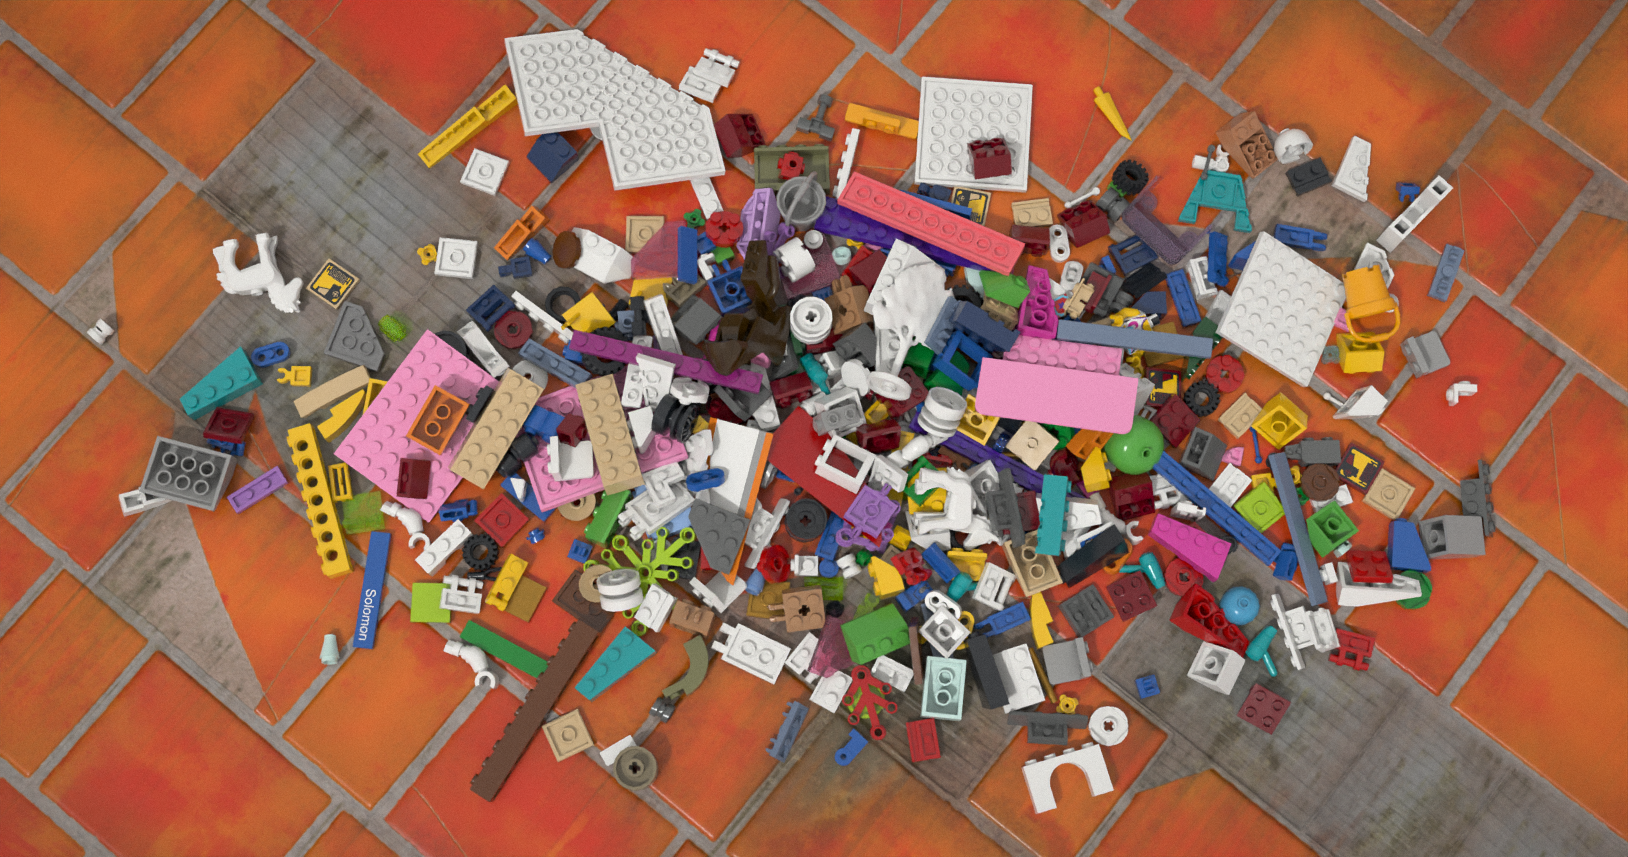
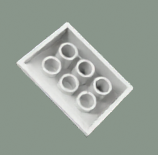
M896 239L868 298L864 311L873 315V306L879 301L882 302L883 306H886L882 296V289L895 284V278L899 276L901 271H905L907 268L915 265H927L934 261L914 246ZM902 326V329L909 330L908 326Z

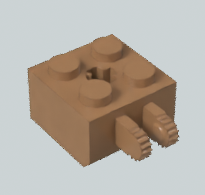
M847 275L841 276L840 280H833L831 284L834 294L824 298L832 311L834 334H844L864 322L867 325L874 323L873 315L864 311L869 298L867 288L864 285L852 286Z
M821 585L782 590L783 602L768 605V610L784 609L785 614L772 615L769 619L770 622L786 621L787 632L826 627ZM802 605H806V608H808L805 612L799 610L802 609Z
M682 599V602L677 600L669 623L673 628L709 639L716 616L712 608L701 605L699 608L694 605V602Z

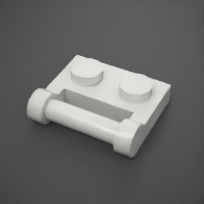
M986 562L972 598L996 611H1003V604L1012 582H1015V575L990 562ZM1004 577V578H1005L1004 583H1003V585H1002V588H1001V590H1000V593H999V595H998V598H997V600H996V602H995V601H994V598H995V596H996V593H997V591H998V588H999V586H1000V583H1001V581H1002V578Z

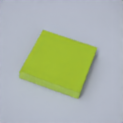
M1261 482L1233 505L1240 516L1260 533L1264 532L1285 515L1281 502L1265 482Z
M413 583L410 622L451 623V610L439 608L442 589H450V584Z

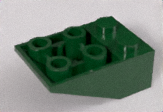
M1206 316L1190 335L1213 339L1212 351L1223 338L1215 333L1218 325ZM1185 356L1181 371V382L1185 378L1189 380L1206 358Z

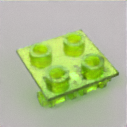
M380 491L353 495V500L346 499V501L342 502L344 513L342 524L346 530V535L385 529L383 511L380 510L382 508Z

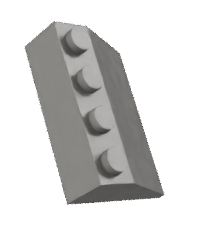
M157 436L139 492L215 512L232 479L238 459L229 454Z

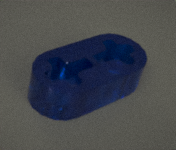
M1001 432L992 450L1001 454L1010 435Z

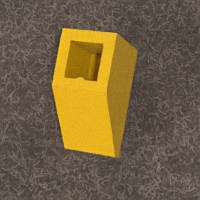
M1098 447L1094 448L1081 467L1087 493L1110 488L1109 480H1112L1110 469H1105L1104 463H1108L1105 451L1101 452V449Z

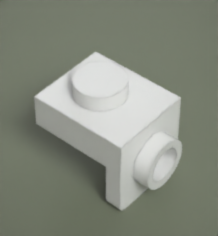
M1461 381L1459 384L1454 383L1446 391V400L1449 401V406H1454L1458 403V396L1474 395L1477 392V384Z

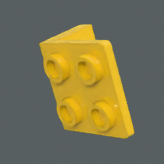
M952 548V551H948L946 556L961 572L969 574L973 581L978 582L984 569L987 553H983V550L979 549L963 552L961 548Z

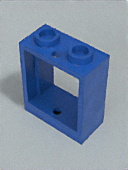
M957 330L951 334L942 352L936 357L933 366L964 389L970 391L978 388L982 358H993V356ZM957 347L978 362L971 377L949 362Z

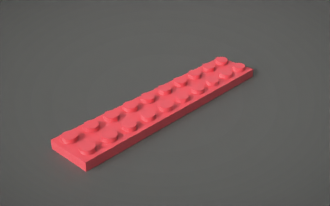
M857 172L852 174L837 199V204L1006 276L1011 274L1025 248V243Z

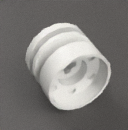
M942 387L931 388L925 399V405L918 416V423L924 430L933 435L947 438L952 437L956 433L960 419L964 415L967 402L962 396L950 389Z

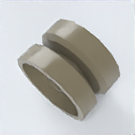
M639 746L627 747L620 751L613 765L614 777L617 782L624 788L632 791H641L650 787L657 779L659 771L655 756L647 749ZM635 765L640 767V771H637V773L633 771Z

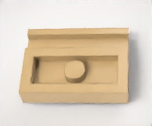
M1049 198L1011 203L1014 225L1048 227L1053 225Z
M1244 393L1218 421L1238 439L1251 427V424L1262 408Z

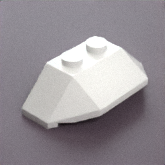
M573 228L572 232L577 234L576 237L580 239L582 248L579 260H576L574 263L576 264L574 266L575 269L603 284L631 279L640 263L623 248L589 230Z

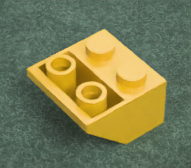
M875 556L871 557L867 568L870 577H874L875 580L873 582L875 596L879 595L880 600L904 592L905 588L902 578L897 569Z

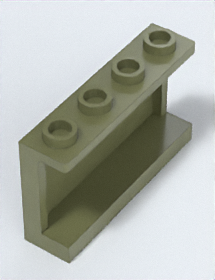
M799 144L795 147H787L786 145L769 147L761 145L758 148H754L755 189L772 188L774 195L777 196L780 187L787 181L778 178L780 169L777 168L779 157L782 158L788 152H795L799 154V157H803L802 163H805L803 175L800 174L799 177H808L811 172L816 171V182L822 186L826 195H830L829 146L823 144H815L814 146Z

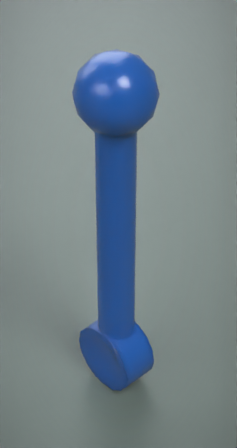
M1250 427L1249 430L1253 435L1256 453L1255 462L1261 463L1262 457L1259 454L1256 430Z

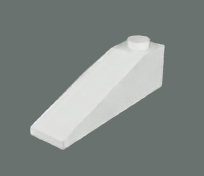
M987 460L964 472L970 477L973 497L976 500V508L973 509V514L987 516L990 519L984 493L998 491L1000 487L998 473L991 460ZM1002 530L997 531L999 534L997 537L1000 541L997 544L1002 546L1011 536H1003Z
M1337 563L1338 581L1336 582V596L1338 605L1358 607L1420 597L1422 595L1419 580L1394 574L1392 583L1353 582L1348 563Z

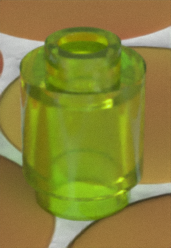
M387 314L378 322L380 330L393 342L401 341L405 338L407 328L394 316Z

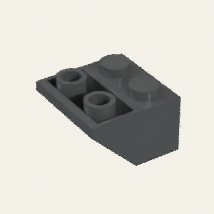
M692 295L671 317L674 330L680 337L697 345L705 339L706 334L718 325L722 316L701 298Z
M866 322L847 331L833 343L837 353L845 361L857 359L863 363L862 366L864 368H870L875 365L877 337Z
M1194 427L1190 432L1178 463L1186 470L1213 481L1227 445L1214 434Z

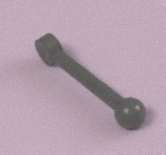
M1209 145L1207 148V160L1204 171L1200 175L1202 180L1208 178L1207 171L1211 155L1215 151L1214 145Z

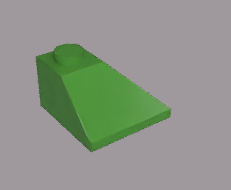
M980 270L979 272L986 296L1018 308L1030 292L1027 280L1022 276H1015L1013 274L1006 276L998 272Z
M1335 500L1306 520L1311 544L1322 558L1359 531Z

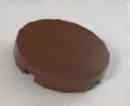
M563 231L555 239L552 253L554 262L559 268H573L576 265L574 263L581 256V241L574 232Z
M1315 463L1309 466L1300 478V487L1304 495L1316 502H1325L1333 498L1339 490V476L1331 466Z

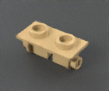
M1084 278L1080 283L1077 282L1072 290V293H1074L1072 298H1067L1063 305L1065 317L1067 313H1070L1069 316L1072 319L1080 317L1086 306L1080 300L1088 303L1094 293V286L1089 283L1085 285Z

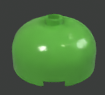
M1134 415L1130 432L1126 434L1114 433L1105 444V453L1108 461L1120 471L1132 475L1142 474L1151 470L1160 461L1159 459H1161L1164 451V438L1160 429L1153 422L1139 415Z

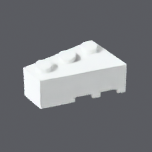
M1036 493L1039 514L1040 507L1042 506V493ZM1066 497V500L1070 501L1069 512H1065L1064 520H1068L1067 531L1102 524L1098 500Z

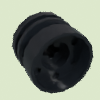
M666 394L660 400L653 415L652 431L663 436L670 433V439H677V442L684 444L690 438L698 421L699 406L694 404L681 405L678 398Z
M807 498L801 499L793 503L786 513L785 529L794 540L803 543L811 542L818 538L825 529L827 515L823 506L817 501ZM803 517H805L807 521H810V523H808L806 527L803 523H800Z

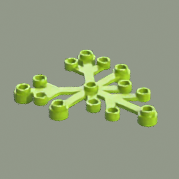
M667 527L659 528L656 531L658 536L656 559L652 562L651 551L655 547L653 540L646 539L642 542L643 559L641 561L629 546L627 536H615L612 540L613 547L616 550H622L636 568L621 566L614 558V552L611 549L603 550L601 557L609 563V565L605 566L609 567L612 571L618 569H634L638 571L641 581L640 587L645 598L648 593L649 584L650 586L657 584L662 587L655 578H664L669 581H676L679 578V573L675 569L668 571L655 570L661 564L682 566L684 569L693 566L694 562L691 557H670L685 543H692L696 540L697 536L693 528H683L680 531V538L666 550L665 543L666 538L669 536V529ZM661 529H664L666 532L664 536L660 534ZM689 531L692 533V538L690 539L687 538V532ZM621 539L625 541L623 546L619 544ZM648 541L651 543L649 549L646 547V542ZM607 551L610 552V558L605 557ZM686 559L690 561V565L688 567L684 564V561ZM588 560L584 563L583 569L585 571L592 564L598 565L600 563L597 560ZM645 569L649 571L648 576L643 574ZM671 572L675 573L674 579L670 578ZM641 604L630 609L632 611L631 616L627 615V610L623 611V616L627 619L633 618ZM639 620L635 621L631 626L632 632L637 636L645 635L649 629ZM640 624L644 626L643 631H640L638 628Z

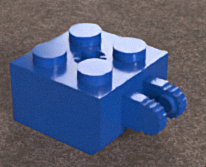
M727 260L722 261L726 273L720 275L718 267L714 264L712 268L716 277L707 281L708 288L722 317L735 308H745L752 303L747 297L741 282L743 267L740 266L731 270ZM733 290L735 294H730L729 291Z

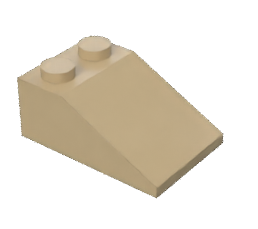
M1038 529L1025 534L1026 543L1018 548H1013L1012 540L1004 542L1002 545L1008 563L1026 597L1063 583L1052 556L1035 553L1036 546H1038Z

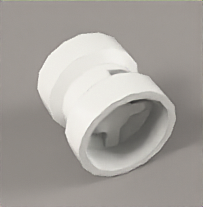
M101 318L96 322L94 328H90L87 331L100 345L105 342V338L108 335H112L114 332Z
M854 553L848 554L836 561L837 565L842 568V574L845 579L853 577L862 571L860 565H857Z

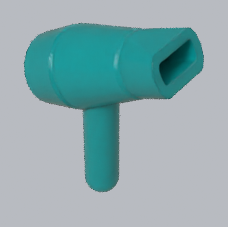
M809 353L800 358V363L805 367L809 378L815 384H818L821 391L826 395L831 394L825 382L828 377L827 372L815 359L814 355Z
M1153 552L1142 554L1139 557L1140 565H1124L1119 571L1120 573H1136L1141 570L1142 573L1147 575L1156 589L1165 586L1159 561Z
M960 572L952 580L946 595L957 602L966 591L975 590L978 582L972 583L973 579L969 574Z
M1265 626L1251 641L1245 653L1254 661H1259L1262 658L1270 675L1275 677L1278 672L1267 649L1277 630L1272 626Z

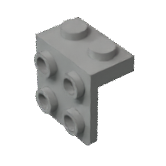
M1435 331L1416 338L1414 336L1410 337L1400 344L1402 352L1406 356L1416 379L1450 365V359Z
M1083 637L1042 648L1048 680L1051 685L1086 679L1091 676L1093 666L1092 662L1087 659L1086 653H1089L1087 641H1083Z

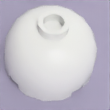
M1287 128L1282 130L1276 138L1274 152L1279 162L1288 164L1300 159L1298 155L1303 152L1305 155L1309 153L1313 143L1304 131Z

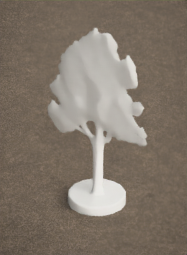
M935 262L928 263L927 265H915L907 268L905 271H901L899 276L895 278V284L882 289V296L886 306H883L880 301L873 306L872 313L876 326L879 329H892L900 338V348L891 372L873 371L866 378L867 386L884 397L895 400H906L910 397L912 388L906 381L898 377L907 351L911 346H915L919 342L923 346L928 347L924 343L947 297H954L952 288L945 290V271L942 268H938ZM903 325L909 328L906 338L902 333Z

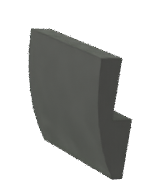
M1093 584L1058 606L1078 638L1084 637L1114 618V615Z

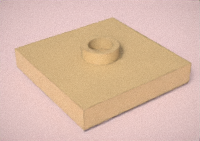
M1025 421L1005 447L1035 471L1060 440L1038 422Z

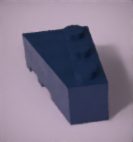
M960 301L949 319V322L954 324L953 328L960 332H966L969 334V339L977 343L979 341L984 345L983 348L991 353L994 351L1010 352L1020 331L1007 329L1003 326L1004 322L1001 320L995 321L988 316L989 313L968 301Z

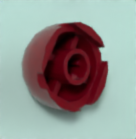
M1067 447L1059 449L1051 456L1049 462L1050 469L1048 470L1049 475L1069 477L1068 481H1072V485L1083 481L1082 471H1078L1077 465L1079 462Z

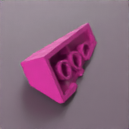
M1029 265L1025 279L1027 280L1030 292L1020 304L1018 323L1015 329L1020 331L1019 335L1054 339L1057 332L1058 317L1055 314V303L1051 296L1047 269Z

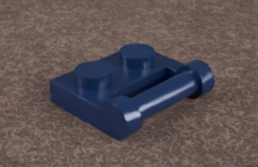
M1142 230L1116 245L1108 246L1110 254L1114 257L1124 276L1158 258ZM1137 242L1142 244L1123 255L1119 253V251Z
M493 284L466 311L488 332L492 329L491 326L516 306ZM503 302L505 303V304H504L502 307H500L490 318H488L486 321L484 320V319H485L488 315H490L500 304H502Z

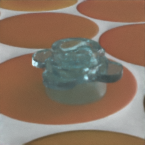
M1336 345L1325 346L1321 362L1323 364L1328 362L1339 363V347Z

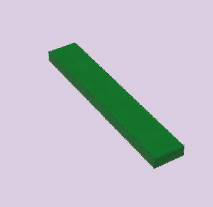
M468 620L460 635V638L535 678L548 668L546 660Z

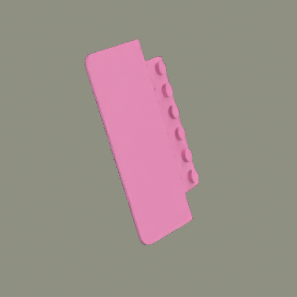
M1019 335L1010 352H1004L1003 360L982 358L975 409L979 414L1126 434L1132 429L1139 378L1119 376L1122 349Z

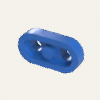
M276 342L255 349L252 352L251 360L256 366L264 368L286 361L290 357L291 351L285 343ZM284 350L283 355L279 356L278 352ZM261 356H265L264 361H260Z
M718 468L693 473L686 478L687 488L694 492L719 487L725 482L724 471Z

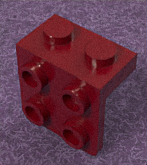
M905 367L898 375L899 378L906 381L912 388L908 399L895 400L878 393L875 394L880 404L883 403L887 408L886 411L889 417L895 419L897 423L904 419L907 411L925 401L928 395V390L911 367Z

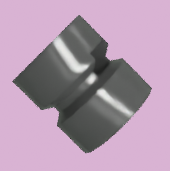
M1111 187L1098 200L1096 206L1103 212L1107 211V216L1116 223L1130 208L1131 203L1124 197L1119 198V193Z

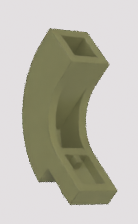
M701 635L683 644L690 658V669L681 681L662 690L666 699L670 698L673 700L681 696V691L683 690L688 697L696 692L704 682L709 668V656Z

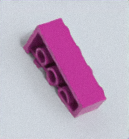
M1159 513L1154 517L1148 532V536L1175 553L1181 560L1186 561L1196 571L1208 577L1207 579L1213 583L1218 580L1231 543Z

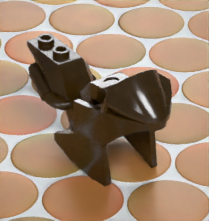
M765 240L749 241L741 273V282L747 297L752 303L745 308H735L726 313L724 317H721L715 340H704L702 345L707 360L720 375L728 376L744 364L751 365V359L761 353H764L775 365H780L784 357L790 329L791 307L789 305L777 306L774 301L780 285L779 265L777 257L768 255Z

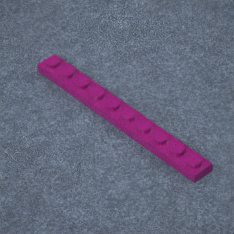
M578 330L573 331L569 349L572 351L639 366L636 356L640 353L675 364L674 375L754 394H759L763 374L739 368L728 376L720 375L713 369L709 361Z

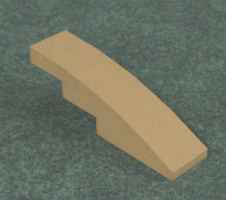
M362 365L348 371L296 399L294 403L300 417L307 418L319 409H326L338 400H345L367 386L371 377L366 366Z

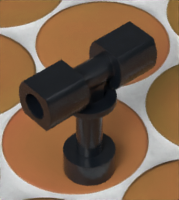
M644 296L630 297L631 311H634L635 322H631L632 336L646 335V323L650 322L643 302L645 300Z

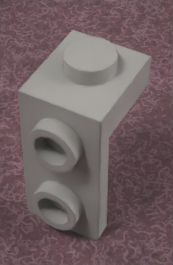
M852 403L822 412L813 417V428L818 433V436L858 423L860 417L855 404Z

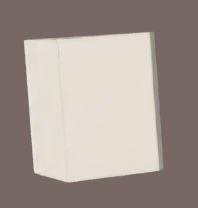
M943 605L918 630L946 659L970 634V631Z

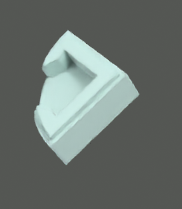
M1347 540L1333 551L1334 555L1337 558L1342 556L1352 547V544Z

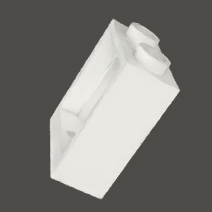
M834 434L832 440L827 439L823 450H825L824 455L819 454L814 464L817 466L815 473L857 494L876 455ZM833 447L864 462L856 478L826 464Z

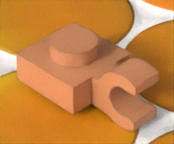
M944 445L938 451L941 455L949 456V459H952V463L956 462L957 469L963 472L967 468L962 463L968 466L972 463L971 460L955 453Z

